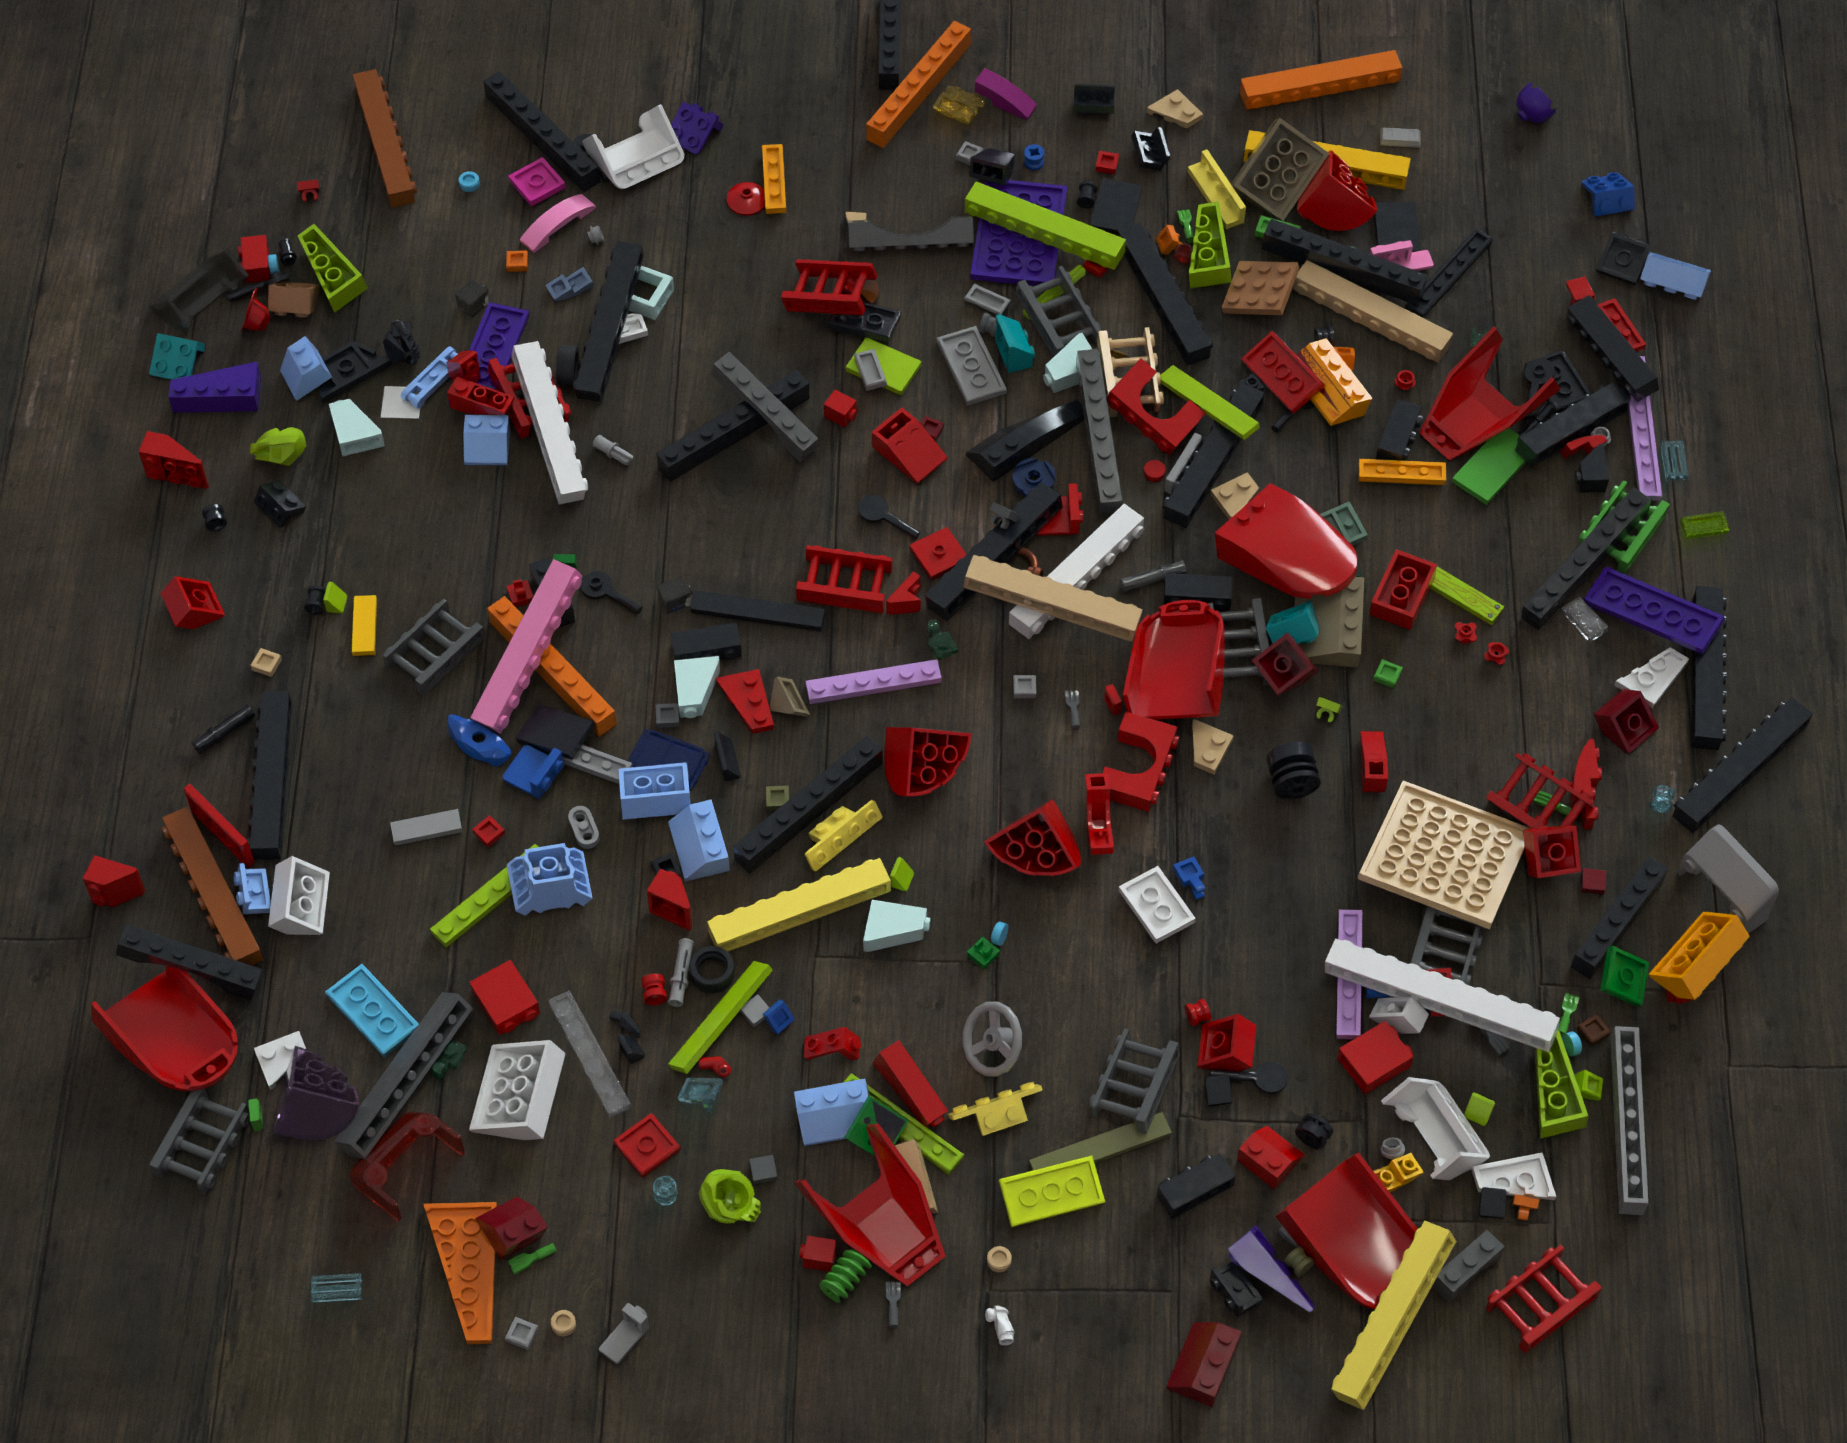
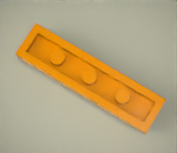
M762 145L766 214L786 213L783 145Z
M1359 459L1358 472L1359 481L1428 485H1445L1446 463Z

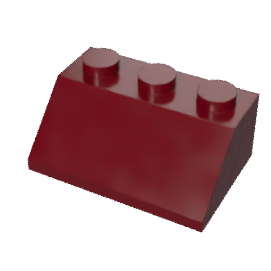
M1193 1322L1166 1389L1213 1408L1239 1345L1241 1331L1219 1322Z

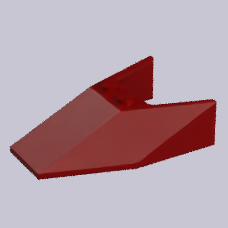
M1494 326L1449 372L1419 432L1424 439L1449 461L1509 429L1561 390L1555 379L1551 377L1528 402L1521 406H1514L1485 380V377L1503 341V338Z
M879 1123L869 1124L866 1130L880 1171V1176L874 1183L842 1207H836L816 1193L806 1179L797 1180L794 1184L843 1242L902 1284L909 1286L945 1257V1253L921 1181Z

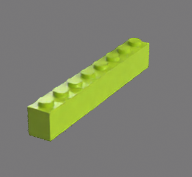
M975 182L965 198V212L971 216L1000 225L1010 231L1018 232L1028 238H1033L1046 245L1059 248L1064 252L1072 253L1085 260L1098 263L1103 267L1115 270L1125 253L1126 239L979 182Z

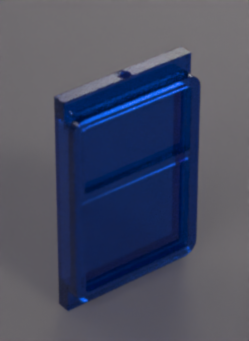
M644 729L628 762H631L633 767L687 762L689 791H692L707 764L710 753L704 751L701 747L658 731Z

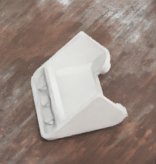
M661 104L640 116L639 127L642 129V132L605 149L596 134L582 141L586 152L617 188L626 189L683 161L684 152Z

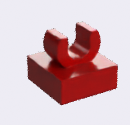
M317 179L297 182L298 191L302 193L304 202H307L306 196L309 193L314 195L315 201L318 200L316 191H320Z
M515 580L513 584L506 586L511 603L515 607L531 603L533 594L528 580Z

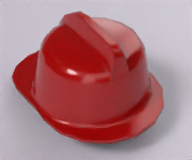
M257 288L252 294L245 321L240 331L243 328L254 332L258 330L264 331L270 321L268 308L256 299Z

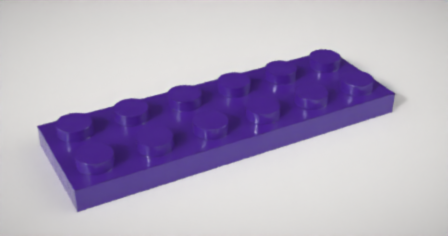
M491 302L488 303L469 351L474 350L478 356L481 379L477 384L496 390L487 373L488 362L490 359L497 358L500 365H510L513 346L518 345L530 316L528 310Z
M1608 567L1604 568L1584 598L1585 605L1701 654L1705 652L1725 621L1724 616Z

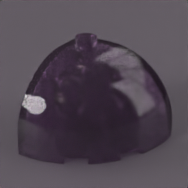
M295 1046L282 1085L273 1133L300 1140H322L339 1134L351 1124L359 1108V1096L355 1086L351 1087L347 1081L348 1076L338 1066L331 1067L322 1061L324 1057Z

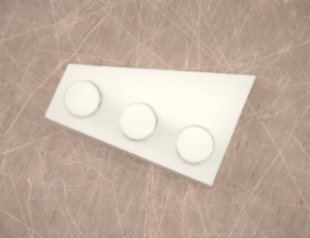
M1670 647L1650 659L1644 666L1632 670L1631 674L1616 680L1615 686L1621 690L1641 691L1648 706L1653 709L1688 664L1689 658Z
M1543 1153L1476 1165L1471 1169L1478 1192H1481L1483 1187L1506 1189V1195L1510 1196L1516 1194L1537 1199H1556Z

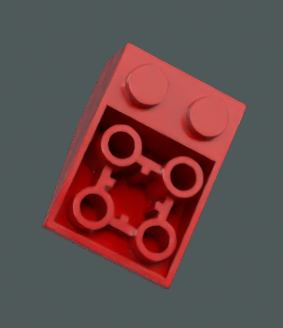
M902 407L871 432L872 448L917 484L948 459L921 423Z
M147 431L139 449L146 477L153 480L160 479L174 484L181 483L195 488L208 489V481L200 459L170 436Z

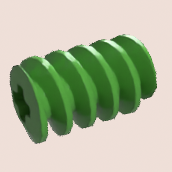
M845 1250L843 1257L837 1260V1265L832 1266L831 1272L825 1275L826 1280H822L819 1283L821 1291L833 1301L841 1303L839 1297L845 1299L849 1297L845 1289L853 1291L854 1286L851 1284V1281L859 1284L860 1279L857 1277V1274L865 1276L866 1272L862 1267L870 1269L872 1267L871 1263L856 1250Z

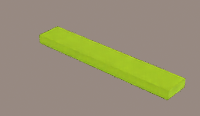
M1174 365L1160 375L1162 385L1187 402L1191 400L1206 415L1243 440H1246L1260 428L1259 422Z
M757 961L751 963L668 1063L672 1070L685 1074L689 1073L773 971L768 964Z
M851 1073L844 1082L860 1079ZM867 1085L870 1097L909 1120L898 1139L903 1142L915 1139L920 1145L922 1156L950 1175L963 1160L964 1154Z

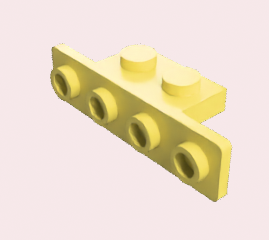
M870 800L857 812L842 806L809 832L811 840L817 842L805 853L812 870L817 871L882 819L881 812L875 801Z
M1029 1082L1021 1085V1090L1012 1092L1011 1089L999 1092L997 1098L990 1100L989 1097H984L976 1100V1105L967 1107L966 1104L953 1108L952 1113L948 1114L949 1119L956 1120L975 1114L982 1136L1028 1121L1021 1098L1042 1091V1086Z

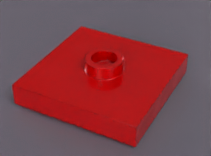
M948 527L909 545L910 551L931 580L948 573L956 566L958 560L967 555Z

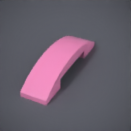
M583 194L567 198L541 215L520 238V242L535 253L549 243V236L575 217L582 219L596 209V205Z

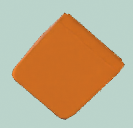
M1333 347L1352 371L1355 361L1354 348Z

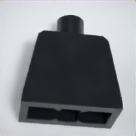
M991 148L985 149L970 157L969 177L1005 185L1013 174L1015 156L1008 151Z

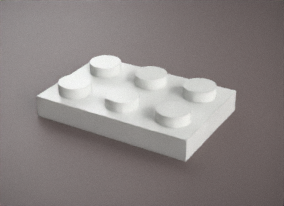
M1159 866L1119 886L1120 894L1155 943L1195 923L1196 918Z

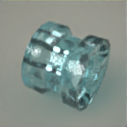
M1665 785L1653 787V798L1650 800V808L1661 813L1670 812L1673 808L1672 800L1675 797L1674 789Z
M660 1176L654 1181L653 1194L656 1202L664 1206L674 1203L678 1197L676 1181L670 1176Z

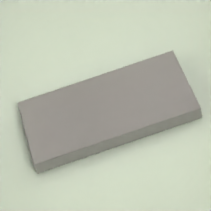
M976 326L937 337V344L967 406L1007 394V388Z

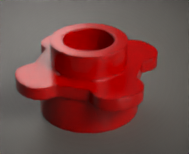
M1457 622L1454 628L1457 630L1455 639L1457 641L1468 644L1477 640V635L1475 634L1477 626L1475 623L1462 624Z
M1491 642L1488 644V651L1484 654V659L1496 662L1498 665H1503L1505 663V656L1509 654V649L1500 642Z

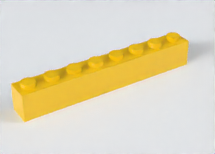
M1249 130L1243 162L1248 160L1265 133ZM1313 141L1325 151L1329 152L1331 150L1350 166L1349 170L1355 179L1359 176L1367 184L1405 190L1411 158Z

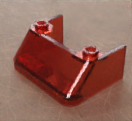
M407 1112L378 1140L365 1159L361 1158L351 1168V1182L357 1189L399 1222L402 1217L398 1203L381 1190L388 1181L386 1169L419 1135L429 1137L435 1134L462 1156L465 1150L461 1136L431 1113Z

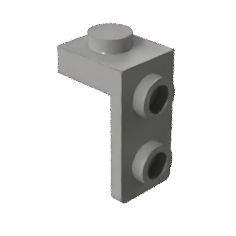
M630 1303L626 1304L622 1309V1322L599 1347V1351L615 1364L620 1363L649 1329L647 1313L637 1305L634 1307Z

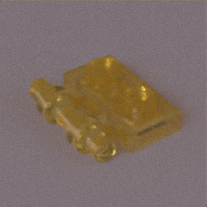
M948 85L946 93L942 92L934 103L933 111L969 125L978 113V106L983 107L985 100L979 98L978 94H970L963 91L961 87Z

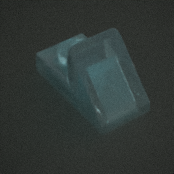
M687 1078L678 1099L682 1103L701 1104L708 1112L712 1113L721 1095L723 1080L721 1078Z

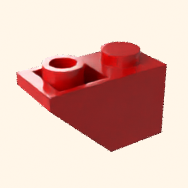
M474 350L462 351L446 362L448 375L453 380L456 377H460L477 383L481 379L478 356Z

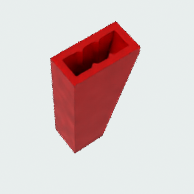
M898 1040L881 1051L872 1064L917 1120L925 1127L932 1125L933 1128L945 1120L943 1116L948 1110L902 1043Z

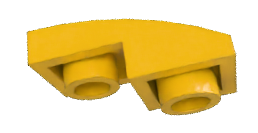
M1412 1153L1396 1158L1388 1166L1374 1171L1389 1192L1410 1183L1424 1173Z

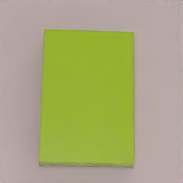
M865 338L855 353L875 349L887 381V386L883 388L902 396L922 366V361L872 339ZM853 355L846 366V372L861 378Z

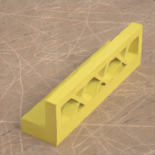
M1207 149L1202 151L1201 162L1188 166L1189 175L1208 203L1219 202L1225 229L1244 223L1246 206Z

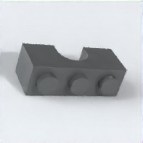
M1486 1230L1441 1269L1432 1287L1450 1303L1467 1288L1468 1283L1478 1272H1486L1501 1258L1505 1246Z

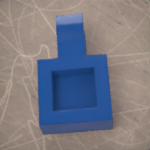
M1193 856L1173 864V870L1182 886L1190 885L1196 900L1205 897L1203 892L1205 891V886L1201 882L1204 879V872L1195 857Z

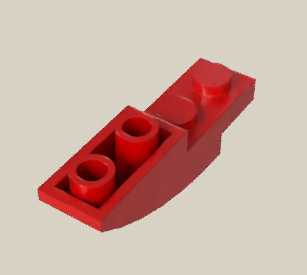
M1589 739L1584 746L1572 779L1574 784L1572 788L1579 793L1581 790L1593 796L1591 801H1595V790L1598 781L1602 780V769L1597 764V761H1599V748H1595L1594 739ZM1573 795L1570 796L1571 808L1578 800ZM1587 804L1581 811L1583 829L1593 828L1594 821L1598 820V807L1591 808Z

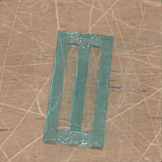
M1662 441L1660 446L1666 481H1670L1671 478H1674V480H1679V478L1688 480L1689 474L1683 441ZM1667 446L1670 449L1673 472H1671ZM1675 446H1678L1682 472L1678 471Z
M361 1273L312 1276V1302L362 1299ZM354 1281H356V1284H348V1285L335 1284V1285H331V1286H317V1284H320V1283H337V1282H354Z

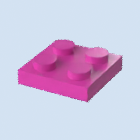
M543 157L508 176L509 182L531 207L566 188L565 182Z

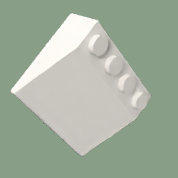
M551 1040L492 1045L469 1130L474 1133L519 1140L543 1139L565 1053Z

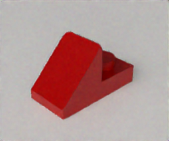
M913 571L886 600V613L893 615L921 611V600L916 597L921 590L920 575Z

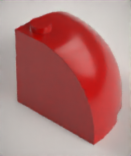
M1330 150L1328 157L1298 199L1297 211L1301 217L1311 220L1322 228L1333 231L1351 230L1366 223L1377 212V206L1372 196L1368 197L1366 192L1368 188L1358 176L1355 179L1349 170L1350 166Z
M886 727L884 764L886 777L891 789L900 796H920L931 793L940 786H944L955 776V771L961 762L965 760L970 747L972 733L910 727Z
M1053 799L984 841L988 849L1001 862L1028 875H1061L1078 868L1081 864L1079 848L1073 833Z

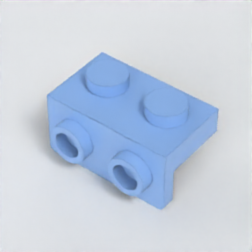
M239 863L238 871L234 872V885L239 888L236 900L237 905L241 906L242 914L270 913L271 902L266 869H245L244 863Z

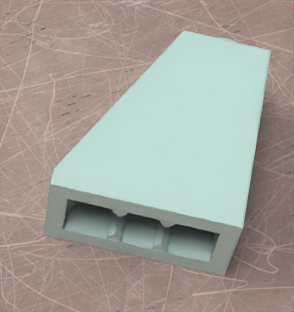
M1079 333L1045 365L1044 382L1047 386L1051 387L1054 393L1079 384L1076 367L1077 351L1092 349L1083 333Z
M350 399L339 400L329 404L342 456L384 446L381 430Z
M719 656L674 660L680 718L702 716L715 686V678H718L720 673Z
M872 900L863 939L864 951L870 952L923 940L924 931L929 932L931 918L927 917V908Z

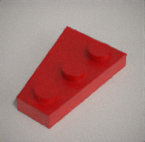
M759 669L715 678L716 684L726 694V698L736 708L738 715L752 734L774 729Z

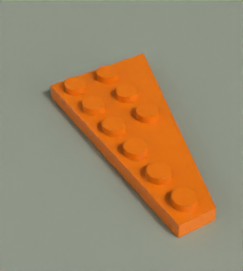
M497 1202L423 1204L467 1344H492L496 1251L475 1219L497 1207Z

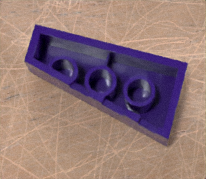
M258 361L170 380L169 401L173 413L258 411L261 388V373Z

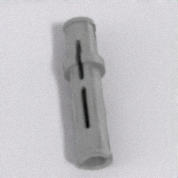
M687 938L679 940L674 974L669 983L671 991L668 1004L673 1007H681L683 1005L684 992L689 983L687 976L694 942Z

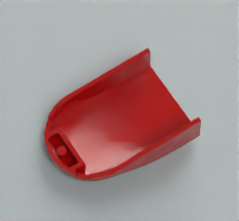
M1271 483L1215 532L1218 559L1294 597L1312 599L1311 595L1325 594V597L1333 595L1347 587L1357 573V554L1349 541L1304 501Z
M1180 600L1158 607V612L1144 617L1135 633L1123 691L1127 712L1153 720L1218 716L1223 689L1225 629L1218 610L1215 611L1210 608L1209 604L1197 600Z
M165 965L166 970L105 1011L96 1001L91 1003L92 1022L130 1062L168 1088L180 1091H196L210 1087L223 1079L235 1062L238 1045L234 1026L185 970Z
M1359 1152L1344 1160L1275 1216L1296 1244L1305 1250V1254L1308 1257H1312L1315 1260L1314 1264L1355 1302L1372 1310H1375L1379 1304L1382 1292L1390 1284L1393 1272L1400 1266L1403 1254L1406 1249L1410 1248L1415 1232L1418 1229Z

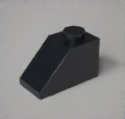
M1599 444L1580 463L1579 470L1575 471V484H1579L1580 493L1606 492L1609 475L1603 444Z

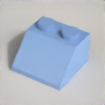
M306 336L287 348L280 371L296 400H299L332 378L318 350Z
M465 415L464 465H508L511 432L508 415Z

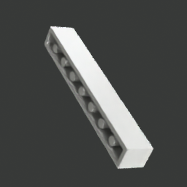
M538 341L514 345L511 357L558 504L584 500L585 492L588 491L587 480L582 478L581 475L582 465L575 456V443L570 441L569 438L570 428L563 419V406L558 404L557 401L558 391L551 382V369L546 367L545 351L540 348Z
M1123 504L1047 577L1053 581L1071 584L1075 588L1084 590L1092 578L1096 579L1106 565L1109 566L1113 563L1117 554L1124 552L1134 538L1137 539L1142 535L1144 531V517L1126 504ZM1017 605L1009 612V625L1030 639L1034 634L1040 633L1048 620H1053L1055 617Z

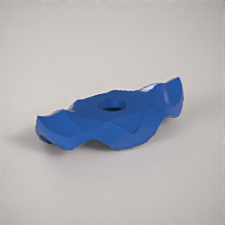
M448 715L447 726L450 737L471 758L485 761L497 767L501 766L512 754L507 744L492 730L476 721L456 715ZM476 734H483L486 737L480 743L474 742L472 738Z

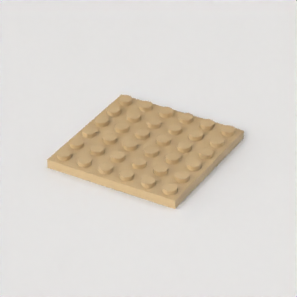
M1403 781L1359 872L1358 879L1490 929L1525 849L1523 830L1532 828Z

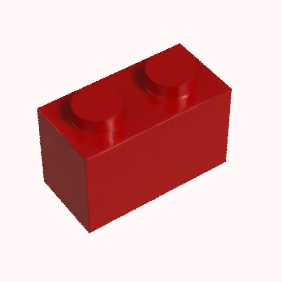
M266 235L241 237V246H238L239 259H242V262L239 263L240 275L245 276L246 283L270 279L268 264L269 246Z

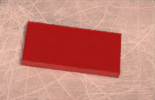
M1273 331L1241 358L1242 362L1257 375L1266 387L1293 414L1325 386L1317 375Z
M191 784L184 787L190 811L241 863H244L246 868L254 865L255 862L248 841Z

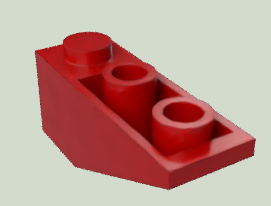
M456 377L447 391L450 408L467 414L505 415L514 401V396L460 377Z
M1360 731L1362 792H1385L1388 782V762L1383 732Z

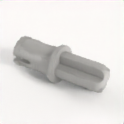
M598 435L594 439L593 447L607 454L608 458L613 457L625 465H630L633 455L621 449L618 443H613L602 435Z

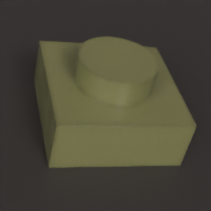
M766 786L767 811L777 810L789 800V786Z

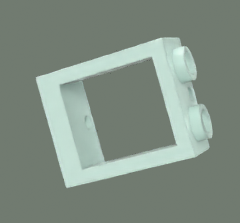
M641 266L638 280L657 286V289L649 301L633 295L629 311L656 320L674 291L673 277Z

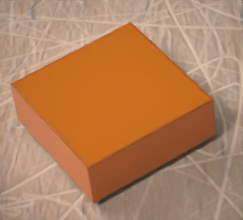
M507 251V272H528V251Z

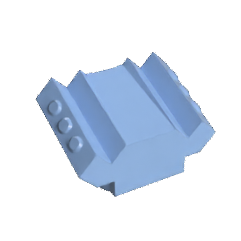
M565 843L525 849L524 856L515 857L507 864L515 911L524 916L532 910L542 913L543 911L565 907L569 909L575 903L584 906L593 899L584 853L576 848H567Z

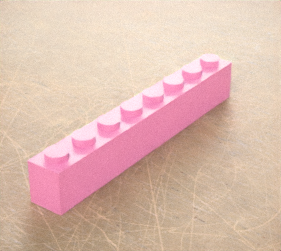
M553 559L470 717L477 723L499 734L507 727L513 709L518 706L520 696L523 690L528 687L534 669L539 666L544 650L549 647L554 631L561 624L562 615L570 607L571 598L582 583L583 575L575 568Z

